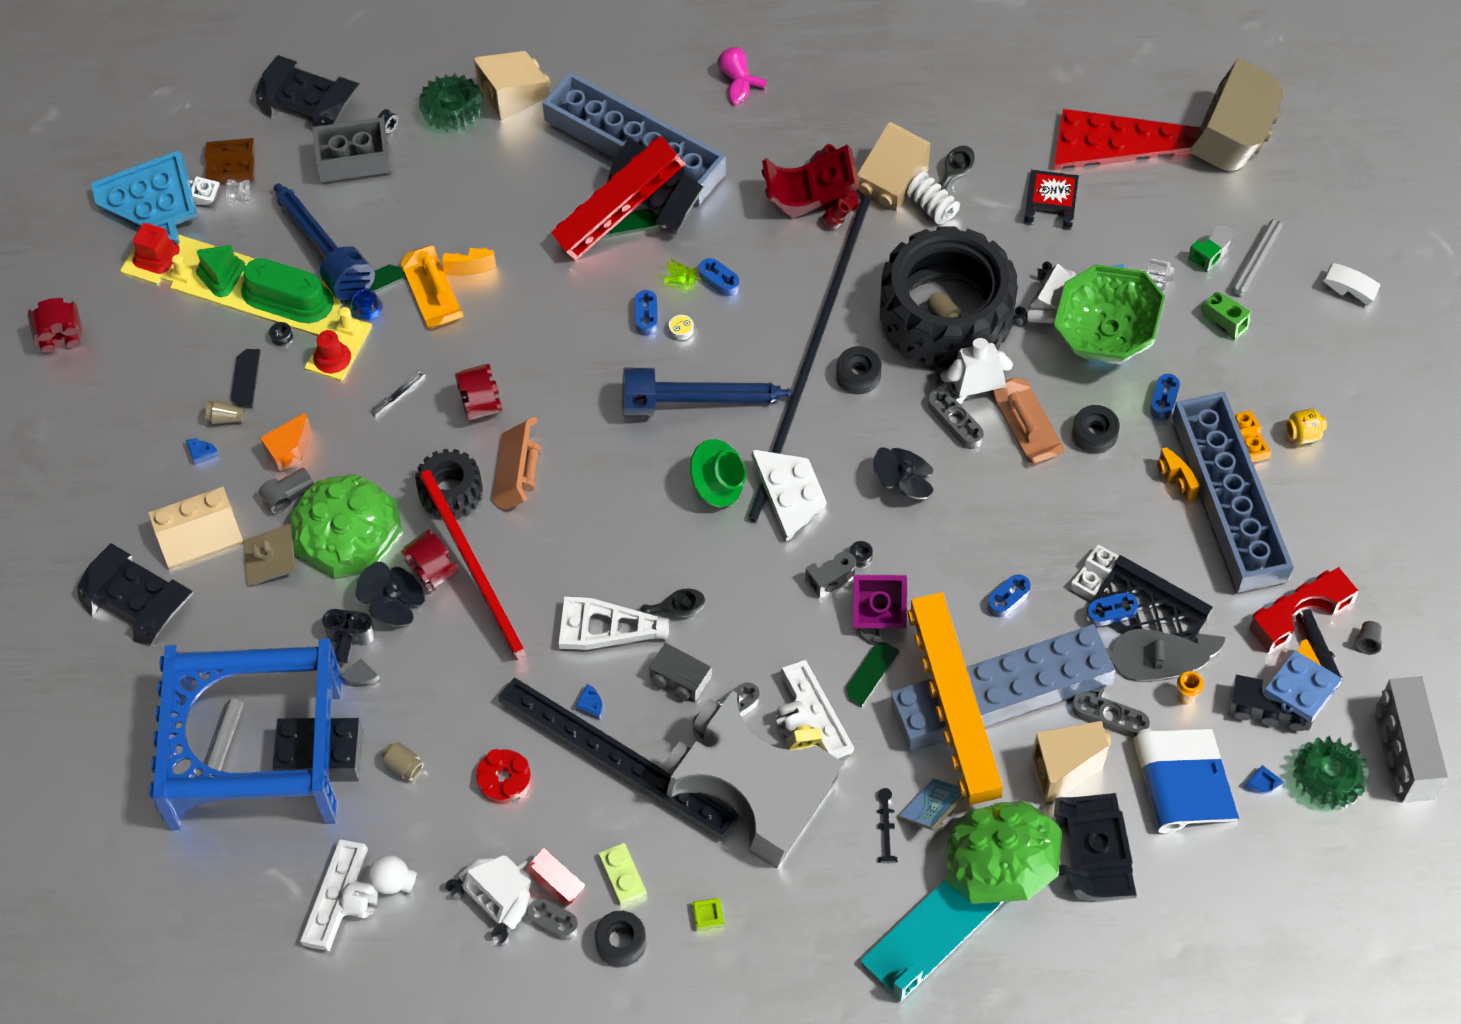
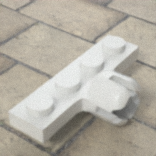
M803 660L783 667L780 674L795 701L779 706L775 714L778 727L786 726L785 729L781 730L782 734L789 736L795 731L796 727L811 725L812 729L821 728L823 739L818 744L823 750L837 759L852 754L854 746L807 661Z
M339 840L300 941L304 946L329 951L341 919L344 916L351 915L367 918L374 913L375 909L368 908L367 904L377 905V890L372 884L357 882L358 874L368 850L365 844Z

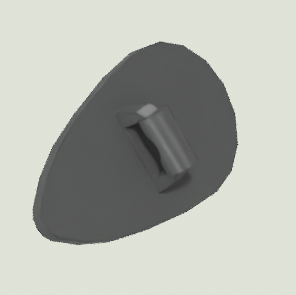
M1146 629L1129 630L1120 635L1114 643L1112 651L1115 656L1114 666L1118 672L1127 679L1135 681H1155L1178 677L1184 672L1200 669L1210 660L1209 652L1189 639Z

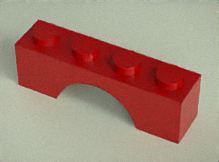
M1339 567L1331 572L1326 570L1314 582L1310 584L1306 582L1300 585L1295 590V593L1290 596L1283 595L1271 607L1267 609L1263 607L1257 610L1252 616L1253 619L1249 630L1266 651L1270 653L1290 641L1295 629L1292 617L1297 612L1313 608L1323 610L1333 616L1353 604L1359 590Z

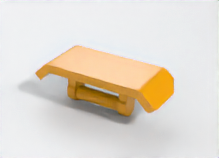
M427 245L407 252L400 263L427 327L438 326L463 317V312L457 303L434 246Z

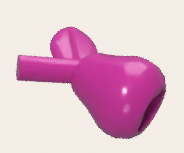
M731 47L720 54L717 60L718 67L722 73L733 80L729 89V98L733 105H738L747 98L750 90L749 85L762 89L765 88L767 80L749 75L747 56L743 49Z

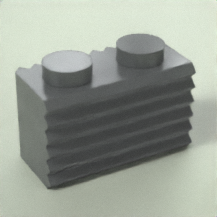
M664 643L649 666V675L652 682L662 688L666 686L673 689L674 693L681 699L696 701L712 677V667L668 643Z

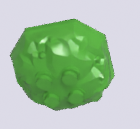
M1095 264L1065 282L1054 321V328L1077 356L1094 361L1101 360L1105 363L1120 364L1121 362H1126L1134 355L1149 349L1154 344L1165 303V295L1146 271Z
M354 474L325 478L315 482L301 497L288 519V524L292 527L294 556L333 579L360 575L366 567L374 562L381 561L403 534L397 500L383 491L375 482Z
M1022 800L999 802L980 809H970L964 814L963 819L952 827L947 842L946 883L971 904L1028 900L1058 877L1062 840L1061 828L1051 818Z

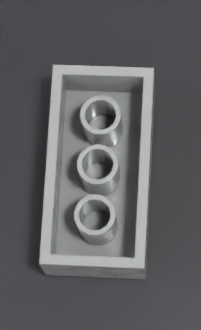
M1420 676L1389 679L1385 690H1382L1379 702L1376 703V712L1378 718H1382L1383 721L1382 737L1384 742L1388 743L1390 750L1388 753L1389 765L1391 768H1394L1396 774L1394 779L1395 790L1397 793H1400L1402 803L1435 800L1448 775L1423 678Z

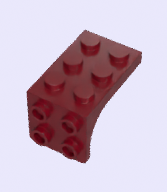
M845 145L797 168H782L773 164L768 158L762 160L763 169L761 172L766 181L767 188H765V194L769 201L777 204L783 213H787L792 219L860 187L852 148L849 145Z

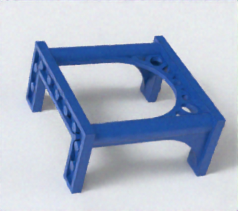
M330 638L319 639L318 647L179 652L176 645H165L164 656H160L159 661L160 671L163 672L162 681H158L157 685L158 696L161 699L160 705L156 706L155 710L156 721L159 724L158 731H154L153 735L154 747L157 749L156 756H153L151 760L152 773L155 774L154 782H150L149 795L150 799L155 801L156 810L161 812L162 821L166 822L170 831L182 830L183 814L190 808L203 803L219 800L314 796L324 823L336 824L337 797L329 778L332 699H341L342 673ZM317 671L313 770L228 773L210 768L202 763L191 751L186 737V723L189 712L196 699L214 683L224 678L241 674ZM199 673H202L203 676L210 674L208 679L202 680ZM192 680H195L197 686L192 691ZM177 723H182L180 728H176ZM181 746L182 753L176 755L177 749L175 747ZM180 761H191L189 769L184 773L175 774L173 772L174 767ZM196 770H202L203 775H196Z

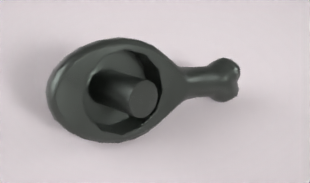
M958 146L948 153L945 159V176L939 183L941 190H947L954 179L965 175L971 170L975 155L970 147Z
M680 589L673 592L662 603L642 605L640 611L650 615L671 614L676 617H689L695 615L704 607L705 596L702 592L695 589Z

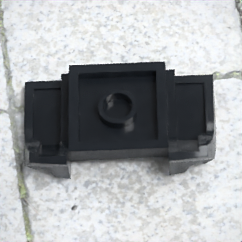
M277 55L262 73L255 92L257 106L270 118L274 115L276 105L313 117V127L331 125L336 123L343 109L360 87V83L340 76L336 81L326 79L299 69L297 61Z
M628 137L612 163L607 182L611 180L615 173L620 172L628 165L633 157L638 156L646 148ZM679 170L641 204L659 215L656 224L661 228V231L677 235L704 186Z
M112 543L89 564L77 586L78 599L91 616L95 614L99 603H102L133 622V641L140 643H153L169 620L193 595L192 590L173 579L167 582L133 562L131 554Z
M1116 793L1055 798L1054 817L1056 818V824L1067 825L1075 869L1068 867L1064 868L1068 883L1076 897L1096 902L1136 898L1137 894L1132 868L1133 861L1123 812L1119 810Z

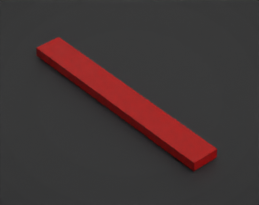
M429 469L422 472L420 475L422 482L514 657L518 660L526 656L516 632Z

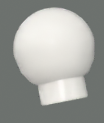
M385 855L378 858L370 869V881L373 887L384 894H394L400 890L410 893L417 875L416 871L408 869L405 862L394 855Z

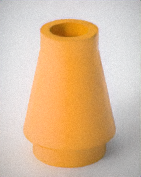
M1187 671L1178 677L1177 689L1180 703L1184 705L1191 704L1203 691L1204 681L1198 673Z

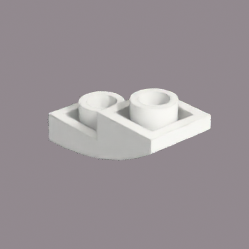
M197 176L195 181L189 180L195 205L213 204L220 182Z
M1336 263L1330 265L1323 279L1324 283L1340 295H1344L1349 291L1367 306L1374 300L1380 288L1379 283L1365 274Z
M1098 544L1087 558L1082 570L1072 581L1069 589L1092 601L1114 567L1118 555Z

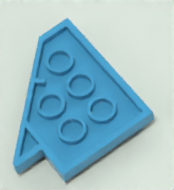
M179 150L91 183L95 204L98 207L140 227L143 223H149L164 228L169 239L176 244L180 243L176 225L198 217L184 158Z

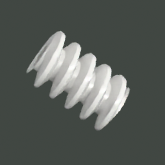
M922 172L911 182L907 196L914 200V203L920 206L924 212H927V215L933 218L937 224H943L956 215L960 208L959 201L954 202L952 195L947 196V190H941L939 183L934 184L935 180L928 178L927 172Z

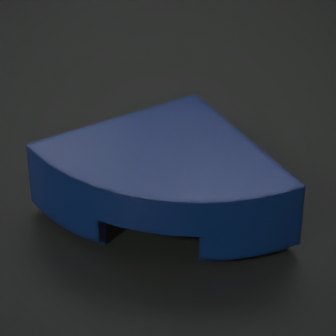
M196 438L186 440L195 465L219 456L217 449L211 443L200 441Z
M587 684L575 708L577 711L600 720L603 712L601 698L596 689Z
M1262 765L1246 782L1244 788L1258 794H1269L1279 790L1283 786L1284 781Z

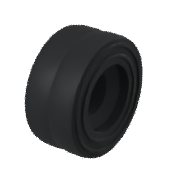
M856 346L846 349L841 353L836 363V378L839 385L847 392L853 394H865L877 387L881 379V360L873 350L867 347ZM856 366H862L866 371L858 375L853 373L852 369Z
M1102 405L1084 407L1074 418L1072 428L1074 442L1080 449L1089 453L1098 454L1110 450L1115 445L1119 434L1120 424L1118 417L1111 409ZM1091 425H1099L1103 431L1095 434L1089 430V427Z

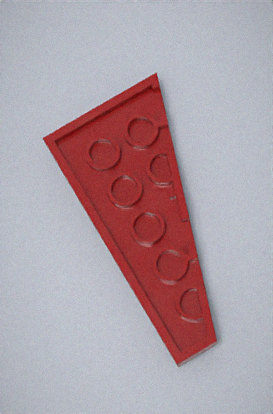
M1063 109L1053 170H1061L1062 166L1074 165L1075 168L1084 167V164L1095 162L1102 165L1135 161L1137 157L1148 156L1149 159L1158 158V155L1169 153L1173 156L1192 154L1189 151L1200 127Z

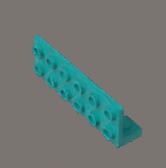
M944 880L861 959V964L901 1002L1004 902L971 904Z

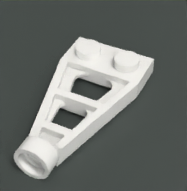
M564 597L559 636L560 649L589 650L648 639L668 640L669 618H658V616L593 598ZM600 614L609 617L612 620L611 629L606 633L590 634L588 632L590 616ZM619 619L636 620L638 622L637 631L619 633Z

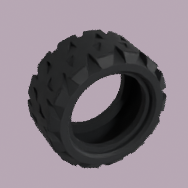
M939 226L935 231L924 229L909 236L907 244L900 242L889 255V262L884 264L880 292V320L884 322V332L892 344H900L901 353L914 361L922 359L925 361V365L938 368L952 365L957 360L958 352L963 348L973 347V341L978 338H983L988 343H993L998 350L1001 343L1006 341L1011 331L1018 285L1017 273L1013 262L1008 260L1007 253L995 241L988 242L984 234L968 228L966 231H962L956 226ZM951 277L966 281L976 287L984 296L986 303L975 312L965 316L941 317L919 307L911 298L910 293L927 280Z

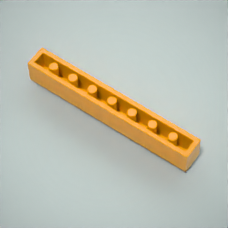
M940 592L911 599V610H907L909 623L911 626L915 625L917 633L914 634L918 650L922 649L924 657L921 658L925 674L930 673L932 680L929 681L930 693L932 698L937 697L939 703L936 706V712L939 722L944 721L946 730H943L946 746H951L954 755H951L953 770L960 773L961 780H958L961 796L967 797L969 805L1002 798L1003 785L944 594Z

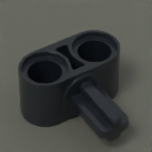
M331 609L322 617L327 637L331 641L337 642L334 652L338 664L348 662L353 644L368 645L375 638L376 632L373 622L367 613ZM340 623L338 627H331L333 624ZM360 627H367L363 631H357Z

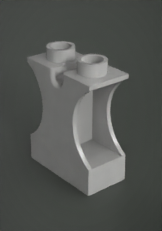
M732 690L722 706L710 699L695 719L693 727L704 734L702 744L696 741L692 748L680 741L666 759L662 770L671 775L666 795L674 797L684 793H704L725 801L739 814L745 824L749 836V850L778 868L837 781L844 763L817 745L805 749L788 750L774 747L760 740L744 723L738 708L737 693Z

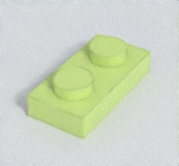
M625 843L599 853L600 860L620 905L646 895L644 885Z

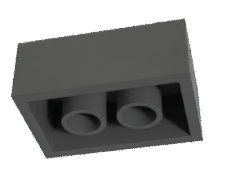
M384 117L312 127L316 166L320 182L392 172L388 134Z

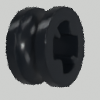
M385 109L379 114L378 118L384 117L387 133H391L396 128L399 117L389 109Z
M277 322L270 327L269 335L273 344L281 347L292 342L293 333L289 324ZM282 331L283 334L285 332V335L281 337L279 334L277 335L278 332Z
M857 541L851 545L849 553L855 557L856 567L868 566L873 558L871 545L865 541ZM857 551H861L862 554H865V557L861 558L860 555H857Z

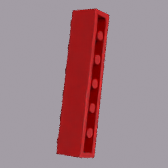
M659 136L651 141L648 147L638 156L633 157L629 164L620 172L615 173L611 180L602 188L597 189L586 202L579 205L569 217L559 222L551 234L574 260H577L685 165V162L662 136Z

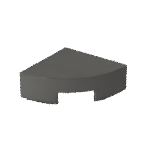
M856 629L859 636L870 644L880 645L886 643L884 629Z
M1198 633L1197 644L1209 652L1210 658L1222 650L1225 637Z
M360 658L341 675V679L349 685H371L379 680V675Z

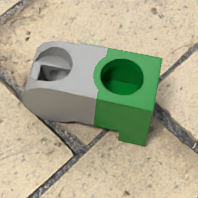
M1225 225L1215 227L1212 235L1203 244L1196 240L1191 245L1188 259L1208 272L1231 249V241L1234 237L1233 230Z

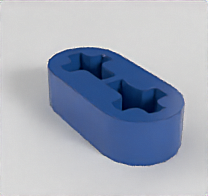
M708 258L701 261L699 264V276L703 282L724 296L737 294L739 291V277L736 273L716 259Z
M642 290L635 296L636 330L641 335H652L658 328L657 297L650 290ZM644 300H649L648 308H644ZM644 317H649V325L647 326L644 325Z
M1163 374L1157 380L1150 405V413L1158 420L1168 419L1172 415L1180 387V381L1175 375ZM1166 384L1171 385L1169 393L1164 392ZM1161 401L1166 402L1164 410L1159 409Z
M1016 574L993 591L989 596L987 606L990 614L995 617H1005L1029 596L1031 586L1029 579L1024 575ZM1014 585L1017 587L1020 585L1023 586V590L1017 589L1012 594ZM1006 598L1004 607L1002 605L995 606V601L1000 603Z
M1120 593L1094 600L1089 605L1088 618L1090 622L1097 626L1131 619L1137 614L1138 600L1131 593ZM1122 601L1133 604L1130 606V611H1125V608H1118L1122 606ZM1101 607L1102 611H1106L1103 618H1100L1098 614H1094L1096 613V608Z

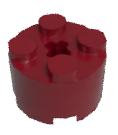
M50 298L38 302V308L35 310L29 309L27 318L33 342L37 347H40L41 352L51 353L60 347L76 348L81 344L80 339L83 337L84 331L78 307L74 301L66 303L63 301V298Z
M490 364L479 365L455 373L458 391L461 395L467 420H476L503 411L499 397L495 398L496 395H499L496 381H490V378H493Z
M427 529L400 551L405 558L404 561L413 573L417 572L421 578V583L427 591L435 590L460 571L457 562L452 563L449 560L451 558L449 550L430 529Z

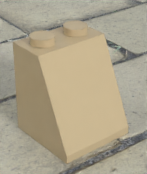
M526 51L474 58L478 89L500 120L545 100L550 94L549 87L551 82L546 73H541L536 59L530 58Z
M889 122L857 174L860 186L857 190L863 195L870 196L879 201L883 206L897 211L908 198L907 191L913 179L922 172L928 173L930 142Z
M1102 721L1036 733L1032 758L1045 805L1055 802V798L1062 797L1103 769L1105 758H1108V747L1111 746V737L1109 731L1104 730Z

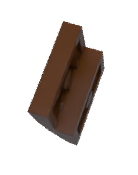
M254 138L206 142L205 179L220 182V184L255 181Z

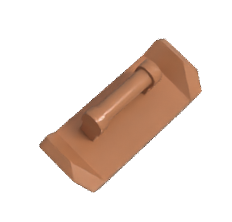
M1014 377L1005 380V388L992 390L994 400L1028 462L1035 464L1055 457L1065 451L1027 380Z
M536 416L502 434L492 495L493 502L498 508L508 510L524 502L527 497L523 490L533 491L535 489L534 478L541 446L536 442L530 441L529 435L531 426L538 422ZM528 453L527 462H526V469H525V476H523V474H524V467H525V461H526V454Z

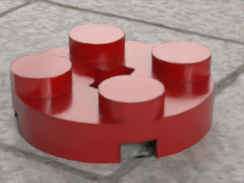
M493 749L489 751L487 756L481 760L476 770L479 789L483 796L493 803L508 804L511 803V800L518 797L520 799L527 793L531 785L532 776L528 760L513 750ZM503 771L508 772L511 778H505L503 782H500L497 775Z

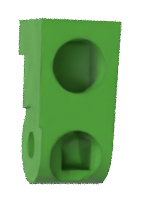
M1220 292L1214 293L1201 305L1203 315L1208 320L1216 322L1226 329L1227 335L1233 340H1236L1249 328L1251 311Z

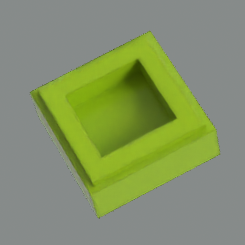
M720 897L692 902L697 932L725 927Z

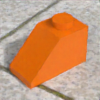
M305 413L260 437L264 451L279 472L293 467L302 460L311 431Z

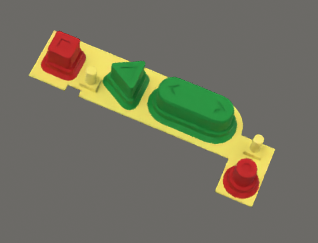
M149 223L141 225L132 240L134 248L121 268L120 273L153 284H158L159 280L163 279L172 282L170 286L172 290L276 323L286 322L291 328L317 335V345L304 369L343 381L372 324L352 318L350 309L347 307L340 309V299L333 294L322 279H319L310 272L269 259H255L233 252L231 245L217 247L179 235L180 243L176 244L169 239L166 229Z

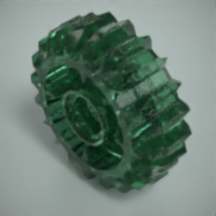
M446 73L443 78L436 76L435 82L428 81L427 86L423 87L419 97V107L424 120L428 121L430 127L435 125L438 130L444 127L447 132L450 128H454L457 131L458 127L461 126L466 129L467 123L474 124L475 118H479L480 111L483 108V97L478 85L474 84L472 78L466 79L464 74L460 77L456 73L450 77Z
M1330 735L1325 738L1324 742L1318 737L1314 743H1306L1304 749L1299 750L1298 758L1295 759L1293 764L1296 768L1293 771V777L1297 778L1295 782L1296 787H1304L1301 791L1302 796L1310 795V804L1316 800L1320 801L1321 808H1324L1326 803H1328L1332 810L1336 809L1338 804L1344 809L1348 806L1349 802L1352 804L1357 802L1358 796L1361 797L1364 794L1365 787L1369 783L1367 778L1369 768L1365 767L1367 763L1366 758H1358L1361 754L1360 749L1351 750V742L1347 743L1346 746L1341 744V737L1336 742H1333ZM1325 770H1332L1337 776H1331Z

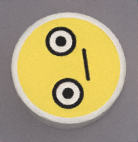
M686 315L674 316L669 322L670 335L677 340L690 338L694 332L693 320Z

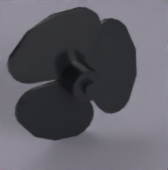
M881 447L877 450L873 459V466L877 479L882 486L893 488L896 485L902 494L918 500L927 499L933 493L932 485L925 479L917 477H928L933 473L932 466L922 457L900 448L889 450L888 448Z
M377 561L366 567L357 580L356 598L362 603H371L369 606L370 614L385 625L395 627L409 625L413 621V613L404 603L413 607H419L425 601L422 586L412 574L401 567H393L389 570L385 563Z

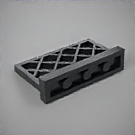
M1122 555L1118 556L1114 567L1091 601L1092 603L1094 600L1120 593L1133 594L1144 591L1149 594L1151 602L1138 605V610L1152 607L1155 620L1141 622L1137 611L1135 615L1137 624L1127 626L1120 621L1110 625L1126 633L1129 630L1143 629V627L1157 624L1158 630L1163 632L1161 623L1176 620L1179 633L1172 635L1182 638L1189 636L1188 639L1193 642L1212 616L1213 606ZM1117 576L1125 580L1128 589L1113 592L1111 582L1114 577ZM1167 604L1172 607L1174 615L1159 618L1156 606ZM1126 607L1125 611H1130V607ZM1096 608V613L1094 614H1098L1100 618H1103L1104 612ZM1190 617L1198 622L1193 630L1183 632L1179 619Z

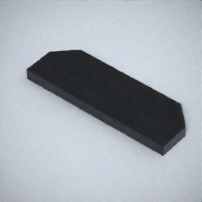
M246 349L236 358L231 401L237 407L253 409L261 356L260 349Z

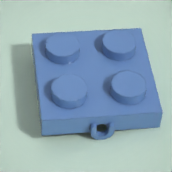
M1294 651L1265 688L1264 694L1280 703L1284 711L1288 713L1293 711L1312 723L1341 685L1342 678L1299 652Z

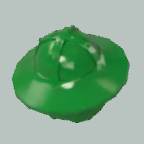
M718 439L705 440L695 448L690 461V475L698 495L709 505L718 508L732 505L739 498L747 478L741 456L726 442Z

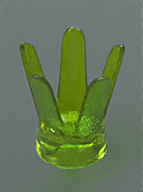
M672 258L670 260L674 263L668 262L667 266L670 268L669 272L676 276H665L663 278L665 283H680L690 287L693 286L695 279L702 280L696 277L697 268L686 267Z

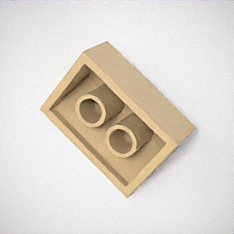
M224 487L148 512L169 570L244 544Z

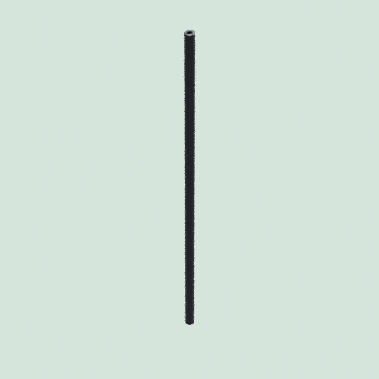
M867 196L861 198L774 442L772 453L781 454L871 202V199ZM762 481L747 518L752 523H757L767 496Z

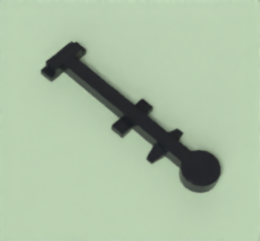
M882 788L878 792V799L882 802L883 808L877 810V813L883 814V823H878V830L884 829L885 856L878 857V863H898L897 857L891 856L890 829H895V823H889V814L894 813V810L888 807V802L892 799V792L888 788Z

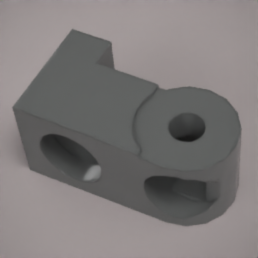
M840 552L834 557L833 561L820 568L813 563L806 567L805 580L820 599L853 579L856 559L851 553Z

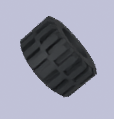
M443 449L442 453H438V451L433 452L431 458L427 456L423 459L424 464H419L418 472L415 474V483L422 507H425L429 514L433 512L434 517H441L420 476L422 472L429 469L437 485L448 479L462 481L453 489H440L456 519L461 518L463 513L467 516L471 513V508L476 509L478 500L482 499L483 485L476 461L473 458H469V454L466 452L460 454V451L454 449L453 452H449L448 449Z

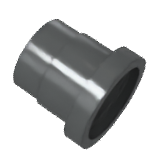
M1374 621L1364 622L1359 635L1355 638V648L1364 654L1372 655L1379 653L1382 649V626Z

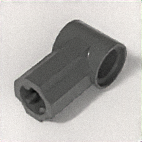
M302 467L279 481L271 479L265 482L260 487L259 494L273 513H281L291 505L293 499L304 494L314 482L306 469Z

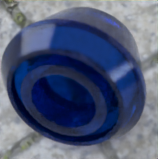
M361 289L354 293L349 309L354 318L369 321L376 318L382 312L383 303L374 291Z

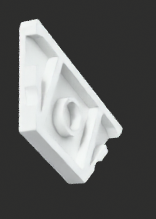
M754 450L751 457L784 538L788 541L793 537L794 533L809 523L814 515H817L825 508L827 504L808 458Z

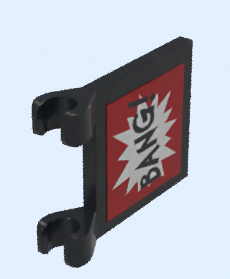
M1031 169L1024 223H1034L1035 209L1064 213L1063 228L1072 229L1079 175Z

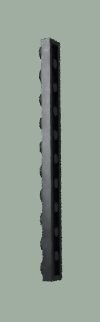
M514 677L499 694L498 701L718 839L723 840L738 821L737 814L703 793H684L669 797L666 793L671 779L670 774Z

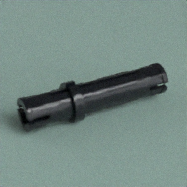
M1303 610V617L1299 612L1296 615V619L1321 666L1341 677L1343 681V677L1334 661L1336 657L1332 651H1329L1312 610Z

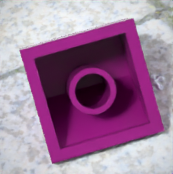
M854 575L853 629H907L908 576Z

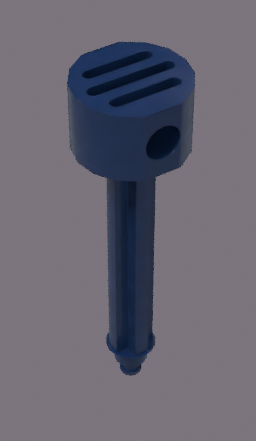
M281 183L275 184L274 191H276L277 204L285 209L324 258L319 273L321 279L333 294L340 300H353L366 293L374 282L375 272L361 252L354 246L338 248L298 199L296 192L293 189L282 186Z
M623 368V416H654L655 402L771 404L774 401H780L781 397H791L790 388L781 389L780 386L774 385L771 382H655L654 368Z

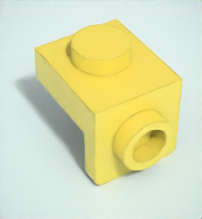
M811 725L796 727L795 731L786 738L788 750L805 749L814 746L823 739L821 728L812 729Z

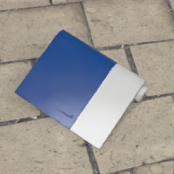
M1143 729L1137 733L1133 743L1160 833L1176 832L1184 828L1188 823L1239 820L1212 729L1170 731Z

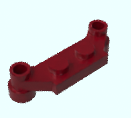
M826 144L821 150L816 151L812 155L810 162L836 150V148L831 144ZM856 190L833 200L834 207L829 208L823 215V220L828 227L837 229L844 222V217L851 210L854 211L859 206Z

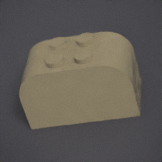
M1238 57L1219 83L1189 152L1223 170L1235 171L1241 169L1253 154L1257 155L1264 144L1263 141L1267 142L1274 130L1270 127L1277 122L1281 114L1278 109L1283 99V90L1278 80L1270 73Z

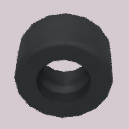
M624 910L613 911L605 915L598 922L595 929V944L601 959L609 965L616 967H625L636 963L644 954L647 946L645 927L641 919L635 914ZM620 930L628 931L632 936V940L628 945L624 947L611 945L610 936L614 932Z

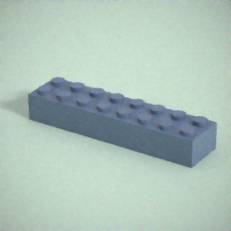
M569 72L542 102L544 121L614 159L628 137L647 148L651 141L662 136L685 162L680 171L704 186L695 202L698 205L701 204L726 174V155L572 72Z
M1220 392L1177 401L1172 420L1190 468L1200 484L1199 492L1237 592L1240 593L1288 582L1294 566L1226 393Z
M1094 624L966 667L984 727L1067 700L1082 692H1089L1104 685H1111L1115 675V668ZM931 679L891 692V707L910 752L945 741L943 730H946L944 721L939 722L936 712V706L939 703L937 697L932 698L929 689V681H932Z

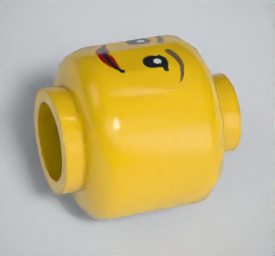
M1313 408L1293 412L1286 421L1288 437L1298 444L1320 440L1323 436V431L1327 429L1325 417L1323 415L1320 416L1318 411Z

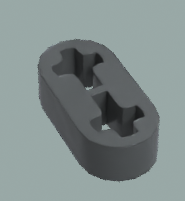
M536 899L529 905L528 916L534 926L561 940H570L577 934L578 922L575 915L545 899ZM545 908L546 914L551 918L544 915L537 918L535 910L541 911ZM557 920L565 924L568 920L570 921L571 929L565 928L564 931H561L560 924L555 921Z

